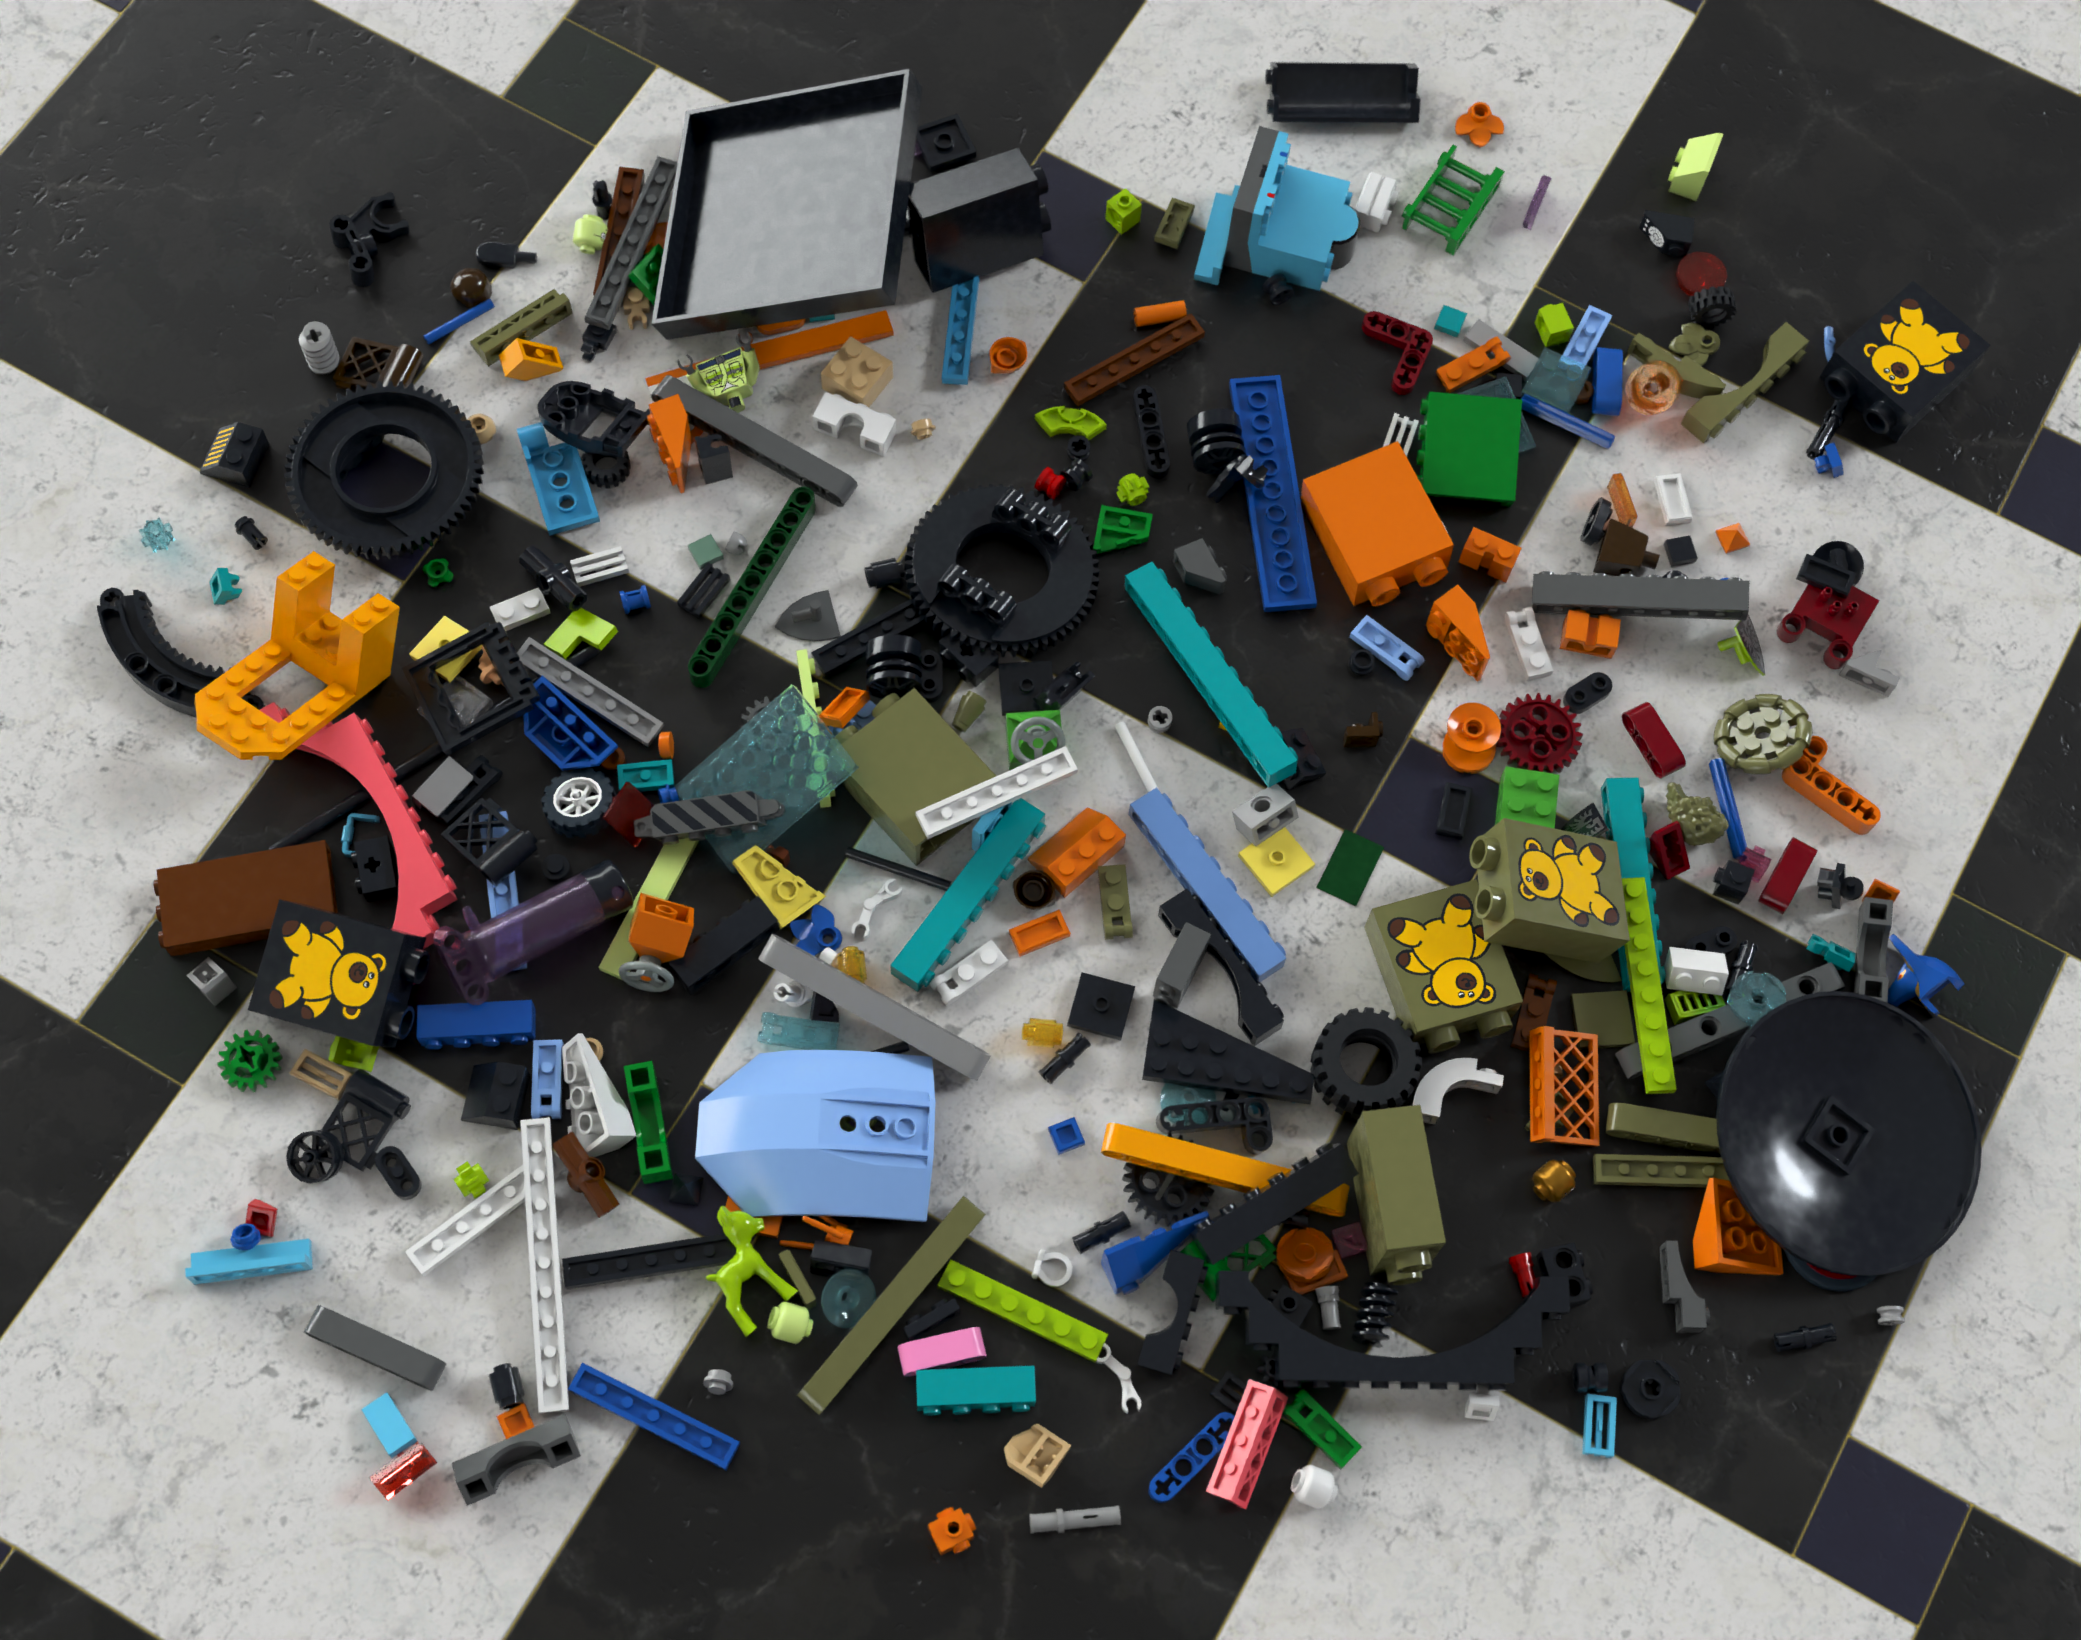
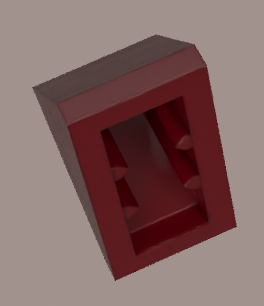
M1675 821L1653 832L1649 838V854L1665 879L1668 880L1691 869L1680 822Z

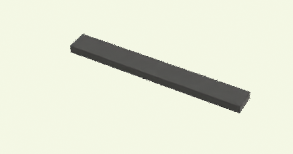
M657 156L585 315V323L610 330L631 283L628 275L640 262L674 187L678 162Z

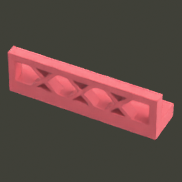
M1249 1379L1206 1492L1230 1501L1240 1508H1247L1287 1403V1396L1274 1387Z

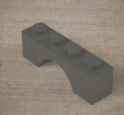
M1865 897L1859 908L1854 993L1887 1002L1889 978L1886 975V954L1892 927L1893 900Z
M563 1414L452 1463L456 1484L468 1506L496 1494L497 1488L504 1478L521 1467L531 1464H545L555 1468L581 1455L567 1417Z

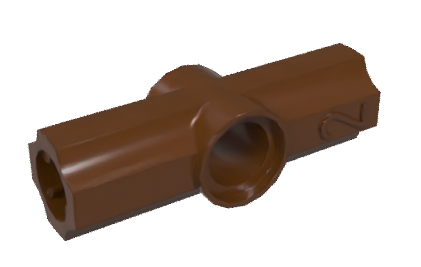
M573 1131L552 1144L569 1171L567 1174L569 1186L574 1191L584 1194L599 1218L620 1205L603 1179L605 1175L603 1164L597 1158L588 1156Z

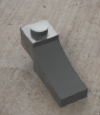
M1665 1241L1659 1247L1663 1304H1675L1676 1333H1700L1710 1323L1709 1308L1705 1307V1299H1699L1688 1282L1680 1259L1678 1241Z

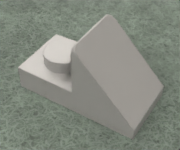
M1881 650L1848 660L1839 673V676L1886 697H1889L1900 679L1888 670L1875 667Z

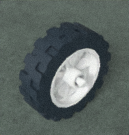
M586 767V770L578 768L573 769L571 772L564 771L560 777L553 778L550 781L551 785L546 786L544 790L545 796H542L541 803L545 817L550 827L554 828L556 833L559 835L565 834L567 838H574V836L586 838V835L591 833L592 836L599 833L601 828L605 829L609 825L610 819H614L616 815L615 809H618L617 796L608 777L605 778L604 773L599 770L595 772L593 768ZM591 792H594V793L597 794V795L588 797ZM563 804L569 805L561 810ZM576 811L575 815H571L570 813Z

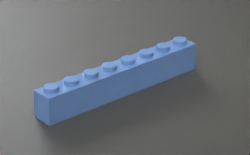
M1156 787L1131 803L1128 815L1183 888L1188 889L1191 895L1195 894L1200 899L1203 905L1202 910L1207 917L1212 916L1218 924L1219 933L1223 938H1228L1235 948L1234 953L1239 960L1243 959L1248 964L1251 970L1250 975L1255 982H1262L1284 967L1286 961L1284 948L1279 942L1275 943L1272 940L1266 924L1262 920L1258 921L1250 903L1246 899L1242 900L1236 892L1237 888L1234 882L1229 877H1224L1220 871L1221 867L1218 861L1213 856H1208L1204 850L1205 847L1202 840L1197 835L1193 836L1188 829L1189 826L1186 819L1181 814L1177 815L1172 808L1173 804L1170 798L1165 793L1161 794Z

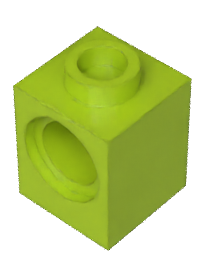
M1125 188L1107 201L1105 219L1122 235L1140 222L1142 204Z
M1563 303L1543 306L1539 309L1534 322L1545 347L1569 341L1574 329Z

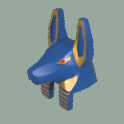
M1892 934L1889 939L1905 962L1901 966L1894 982L1888 988L1887 1003L1897 1007L1905 1001L1918 997L1924 1007L1936 1017L1940 1013L1929 999L1949 983L1958 991L1965 983L1945 962L1934 957L1916 954L1895 934Z

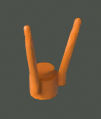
M807 1216L802 1217L804 1222L827 1232L825 1241L849 1245L854 1231L848 1229L847 1225L838 1222L830 1216L818 1217L831 1224V1226H827ZM781 1240L779 1242L781 1246L813 1250L814 1246L813 1243Z

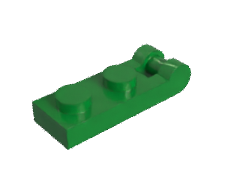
M1301 1389L1295 1395L1296 1399L1291 1404L1287 1403L1285 1405L1283 1414L1341 1470L1362 1446L1305 1390ZM1304 1407L1311 1411L1306 1419L1299 1413Z

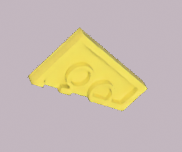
M756 845L732 861V864L756 897L758 896L777 918L780 929L826 897L819 890L816 891L806 884V881L801 877L792 874L782 866L783 864Z

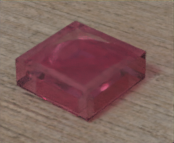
M1359 1222L1331 1231L1341 1259L1368 1250Z

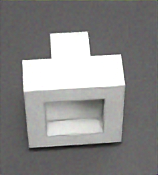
M1477 1385V1391L1470 1393L1465 1405V1418L1494 1421L1500 1406L1499 1396L1489 1395L1488 1385Z

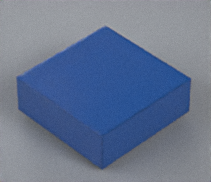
M1075 1117L1048 1127L1058 1155L1085 1145Z

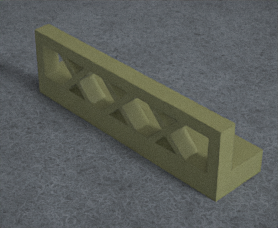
M553 289L470 341V344L489 367L500 360L498 355L516 338L530 341L573 314L570 300L564 293L559 295Z

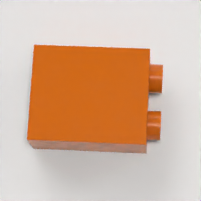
M1398 441L1303 479L1300 499L1301 506L1353 606L1368 600L1372 606H1381L1399 595V587L1416 580L1421 587H1426L1440 581L1447 575V568L1454 544Z

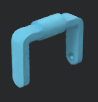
M358 813L349 814L347 823L343 826L341 843H343L342 852L345 857L352 858L351 852H356L349 851L354 834V820L378 823L380 822L379 816Z

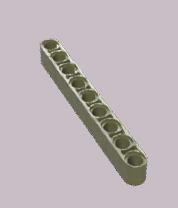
M963 1196L797 1394V1397L820 1415L986 1214Z

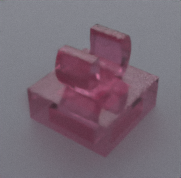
M1755 845L1753 850L1746 847L1737 863L1754 869L1752 880L1759 883L1769 867L1771 859L1764 856L1765 849Z

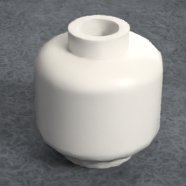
M1306 1465L1302 1469H1298L1291 1483V1491L1294 1492L1296 1500L1317 1509L1324 1508L1328 1502L1332 1503L1338 1491L1333 1474L1312 1465Z

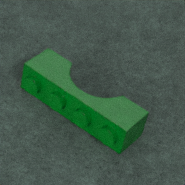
M647 1061L624 1066V1072L636 1132L640 1171L644 1184L673 1179L653 1062Z

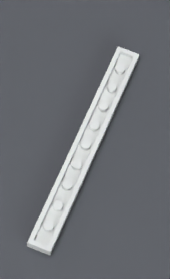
M550 1117L520 1120L539 1414L569 1411Z

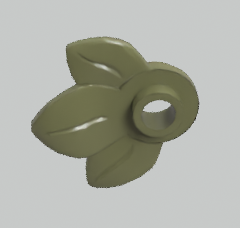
M1683 324L1681 326L1682 335L1675 337L1671 341L1669 350L1686 355L1703 366L1707 362L1709 355H1712L1719 349L1720 337L1713 331H1705L1699 324ZM1707 339L1712 341L1710 344L1703 343Z

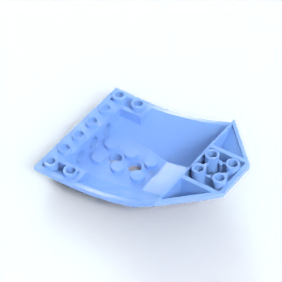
M787 1050L760 1053L699 1102L695 1159L743 1212L748 1213L752 1217L843 1216L926 1222L934 1158L935 1088L932 1057L850 1050ZM844 1117H850L855 1121L856 1128L853 1131L846 1132L840 1127V1120ZM874 1119L880 1120L884 1124V1130L882 1132H874L871 1130L869 1122Z

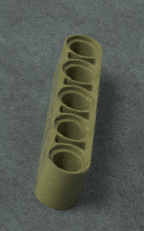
M1626 1103L1608 1104L1606 1134L1610 1136L1721 1155L1717 1137V1123L1714 1118Z

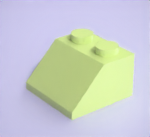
M1715 133L1688 140L1685 149L1680 147L1675 162H1678L1679 165L1678 167L1673 166L1668 181L1672 182L1669 192L1697 201L1723 134Z

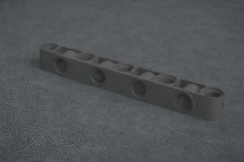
M1831 962L1668 1029L1672 1062L1745 1033L1758 1019L1770 1010L1787 1001L1806 995L1800 991L1799 986L1806 988L1809 994L1830 991L1841 992L1846 986ZM1750 1006L1758 1008L1761 1015L1754 1014ZM1704 1026L1709 1028L1712 1032V1035H1706L1702 1031L1701 1027ZM1638 1042L1621 1049L1615 1054L1628 1080L1643 1075Z

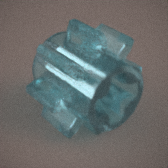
M161 518L151 521L146 520L144 528L139 529L143 537L141 539L144 547L150 546L155 553L157 550H168L170 541H175L171 533L173 528L170 523L163 524Z

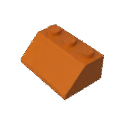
M1087 807L1029 856L1027 860L1038 871L1049 875L1054 882L1055 889L1065 898L1097 871L1098 866L1104 865L1124 847L1126 834L1107 815Z

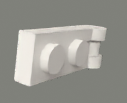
M1526 607L1516 613L1515 611L1505 612V622L1526 681L1551 676L1553 668L1537 627L1533 608ZM1524 622L1526 627L1519 628L1518 623Z
M991 939L945 973L935 977L929 985L934 991L940 993L942 1002L949 1006L1006 966L1008 959ZM951 981L957 986L952 990L947 986Z

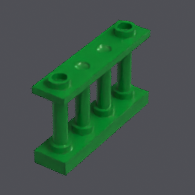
M1454 144L1448 152L1443 151L1437 162L1438 167L1413 204L1408 203L1402 213L1404 218L1402 229L1407 230L1413 220L1444 236L1445 240L1448 241L1445 252L1453 256L1500 187L1505 172L1496 167L1491 175H1484L1454 159L1457 146ZM1450 168L1481 184L1480 187L1482 189L1479 193L1477 191L1473 193L1442 176ZM1436 185L1468 201L1470 207L1468 210H1460L1431 193ZM1424 203H1427L1457 219L1458 225L1456 228L1453 226L1449 228L1419 211Z

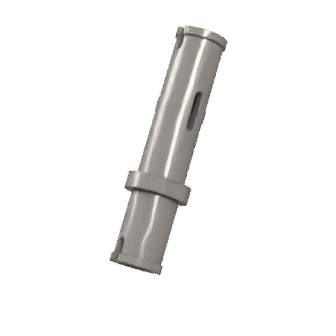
M1119 1505L1063 1511L1061 1508L1051 1513L1029 1514L1031 1534L1034 1532L1056 1530L1058 1533H1064L1066 1529L1121 1525Z

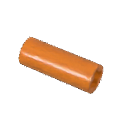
M1184 300L1137 307L1133 309L1136 327L1178 321L1187 316Z

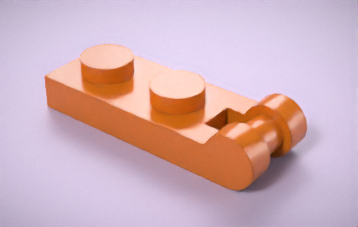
M1499 337L1490 339L1484 345L1436 370L1437 376L1448 393L1465 386L1510 361L1511 356L1508 351H1504L1501 347L1502 342ZM1493 352L1495 358L1489 360L1487 354Z

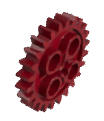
M1537 693L1533 700L1529 694H1526L1524 702L1519 697H1516L1514 705L1508 703L1505 708L1506 711H1501L1499 716L1501 734L1496 747H1504L1500 755L1501 757L1510 756L1507 762L1508 765L1516 762L1518 764L1516 768L1520 769L1524 767L1526 770H1536L1539 772L1545 770L1546 773H1553L1555 769L1558 773H1561L1564 766L1569 767L1571 765V759H1576L1577 751L1582 746V743L1579 741L1583 733L1577 732L1581 727V723H1573L1577 714L1568 715L1567 712L1570 706L1567 705L1561 708V699L1553 703L1549 694L1545 700L1541 699L1540 693ZM1533 715H1539L1543 720H1536ZM1514 731L1522 732L1525 737L1517 736ZM1552 733L1560 734L1563 739L1554 737ZM1534 749L1543 751L1545 755L1536 754Z

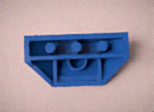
M543 675L534 683L540 695V700L532 704L533 710L524 714V734L562 771L599 766L618 748V745Z

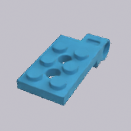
M541 422L517 428L549 536L600 522L578 449L565 442L549 447ZM557 478L567 479V483L563 486H555L553 484ZM564 500L574 501V505L570 508H562L560 506Z

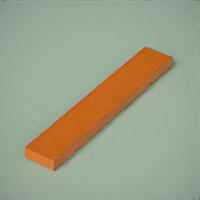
M884 310L751 344V348L755 349L761 370L839 350L850 336L861 343L894 336L887 311Z

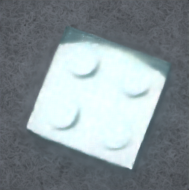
M1544 347L1522 391V395L1527 394L1569 414L1591 371V367Z

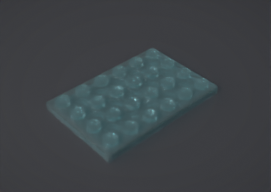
M791 684L674 787L679 801L751 790L764 799L770 800V798H774L785 805L786 810L782 817L766 820L767 826L758 827L757 832L742 833V830L732 831V835L726 837H716L715 834L705 835L707 841L731 873L736 874L738 871L732 864L733 860L754 845L764 850L859 767L797 687Z

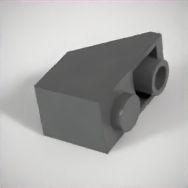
M1203 538L1174 549L1172 562L1184 583L1216 594L1224 593L1227 575L1222 567H1218L1212 547L1210 545L1207 546Z

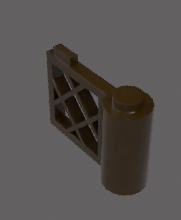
M352 337L334 374L333 380L337 388H349L352 390L353 387L356 388L357 385H360L363 390H366L367 383L370 382H366L365 378L379 371L380 377L378 381L382 382L383 387H386L389 381L393 382L394 387H397L399 382L403 381L404 387L407 388L413 381L423 359V354L417 348L407 344L397 347ZM358 346L367 348L369 351L357 358L354 357ZM384 352L390 353L387 360L378 364L376 356ZM373 359L375 365L361 371L359 364ZM356 366L358 374L349 378L343 377L347 370ZM371 383V385L373 386V388H376L377 383H376V384Z

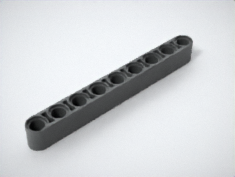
M666 375L651 394L654 402L678 394L690 424L709 435H721L722 440L720 441L798 485L810 488L814 494L838 507H843L858 487L856 480L847 473L671 375Z

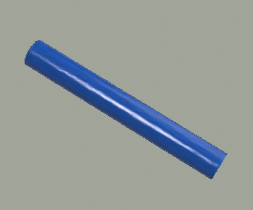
M489 298L423 335L429 345L495 308Z

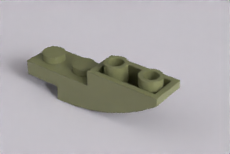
M1640 333L1633 338L1627 353L1645 365L1642 371L1643 375L1677 393L1701 399L1703 396L1722 394L1726 387V384L1718 376L1712 375L1701 367L1697 361L1691 360L1685 355L1679 362L1671 353L1665 352L1650 338L1644 337Z

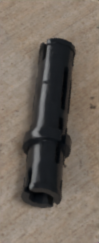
M1850 398L1847 401L1835 399L1830 410L1824 414V421L1806 450V454L1810 459L1814 460L1816 457L1823 455L1825 451L1824 446L1830 443L1838 427L1842 426L1845 420L1844 415L1852 404Z

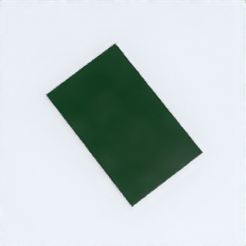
M1345 829L1316 888L1356 906L1384 847Z

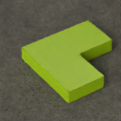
M581 608L572 612L544 643V646L566 660L582 641L602 650L616 635L618 630L611 623Z

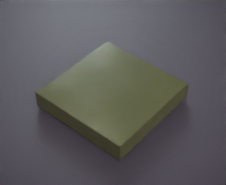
M1627 990L1577 993L1570 996L1575 1032L1597 1034L1598 1048L1627 1047L1635 1043ZM1580 1040L1577 1043L1578 1050L1589 1049L1588 1041Z

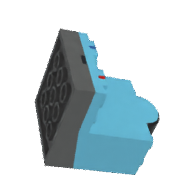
M1259 126L1233 206L1223 265L1269 278L1281 273L1284 274L1288 283L1320 291L1322 281H1328L1330 271L1343 268L1354 255L1360 230V219L1358 213L1349 206L1353 194L1348 192L1350 181L1287 165L1291 144L1287 143L1289 134Z

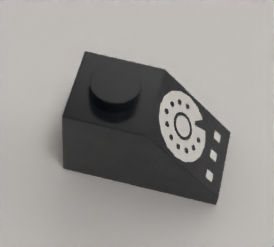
M1645 210L1639 228L1661 253L1676 257H1686L1692 244L1695 218Z

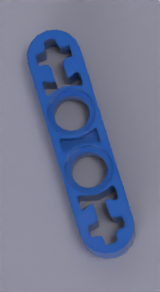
M1228 1412L1218 1414L1153 1477L1148 1490L1150 1497L1155 1502L1167 1503L1223 1449L1228 1432L1224 1431L1218 1437V1440L1222 1441L1219 1445L1215 1437L1207 1433V1431L1211 1429L1214 1434L1220 1427L1218 1421L1221 1420L1225 1423L1229 1420L1233 1423L1235 1416ZM1206 1439L1211 1442L1213 1449L1209 1455L1204 1456L1198 1453L1196 1443L1199 1440ZM1187 1460L1192 1467L1191 1473L1187 1476L1177 1474L1175 1471L1177 1461ZM1169 1471L1173 1479L1181 1484L1176 1486L1173 1481L1167 1489L1169 1495L1166 1496L1164 1493L1157 1495L1155 1492L1157 1485L1155 1483L1164 1484L1170 1477L1165 1472Z

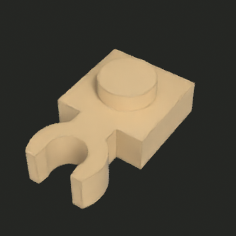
M628 287L623 298L625 315H629V328L634 330L633 324L639 320L642 321L643 328L647 329L648 321L645 313H650L649 299L638 287Z

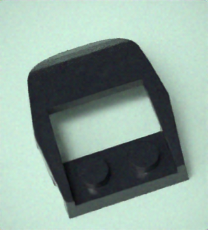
M565 381L552 386L540 399L537 406L540 421L549 433L563 442L588 453L623 458L628 447L642 430L649 425L647 415H650V409H647L646 412L635 408L634 401L625 398V400L617 398L612 390L606 388L602 392L591 389V384L579 381ZM601 412L616 417L600 437L593 436L590 439L582 436Z

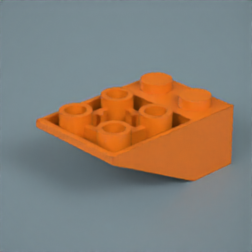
M676 394L650 403V415H647V420L650 425L649 431L653 442L659 446L658 452L662 463L667 464L669 470L667 472L672 486L677 485L680 493H684L692 440L687 413L679 395Z
M1456 585L1434 601L1426 626L1430 635L1438 638L1444 645L1446 652L1462 664L1465 673L1473 676L1478 682L1482 678L1490 659V654L1476 603L1459 585Z

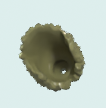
M1675 782L1668 783V793L1666 794L1668 799V806L1666 807L1669 812L1668 817L1672 820V823L1675 821L1680 822L1684 842L1693 846L1704 845L1706 843H1714L1717 838L1719 839L1721 836H1724V832L1729 827L1728 821L1723 813L1720 814V812L1716 811L1717 808L1713 805L1710 797H1688L1683 792L1680 784Z

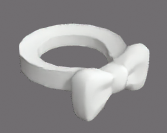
M1044 1249L1039 1250L1032 1278L1037 1279L1039 1277L1049 1287L1057 1288L1066 1284L1072 1275V1264L1068 1257L1058 1252L1045 1254ZM1050 1259L1063 1261L1066 1266L1065 1276L1057 1281L1049 1279L1041 1270L1042 1262Z

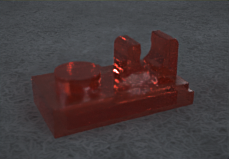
M417 1441L411 1448L405 1452L402 1451L397 1455L396 1459L394 1458L369 1477L387 1501L437 1464V1461L423 1443L420 1444Z

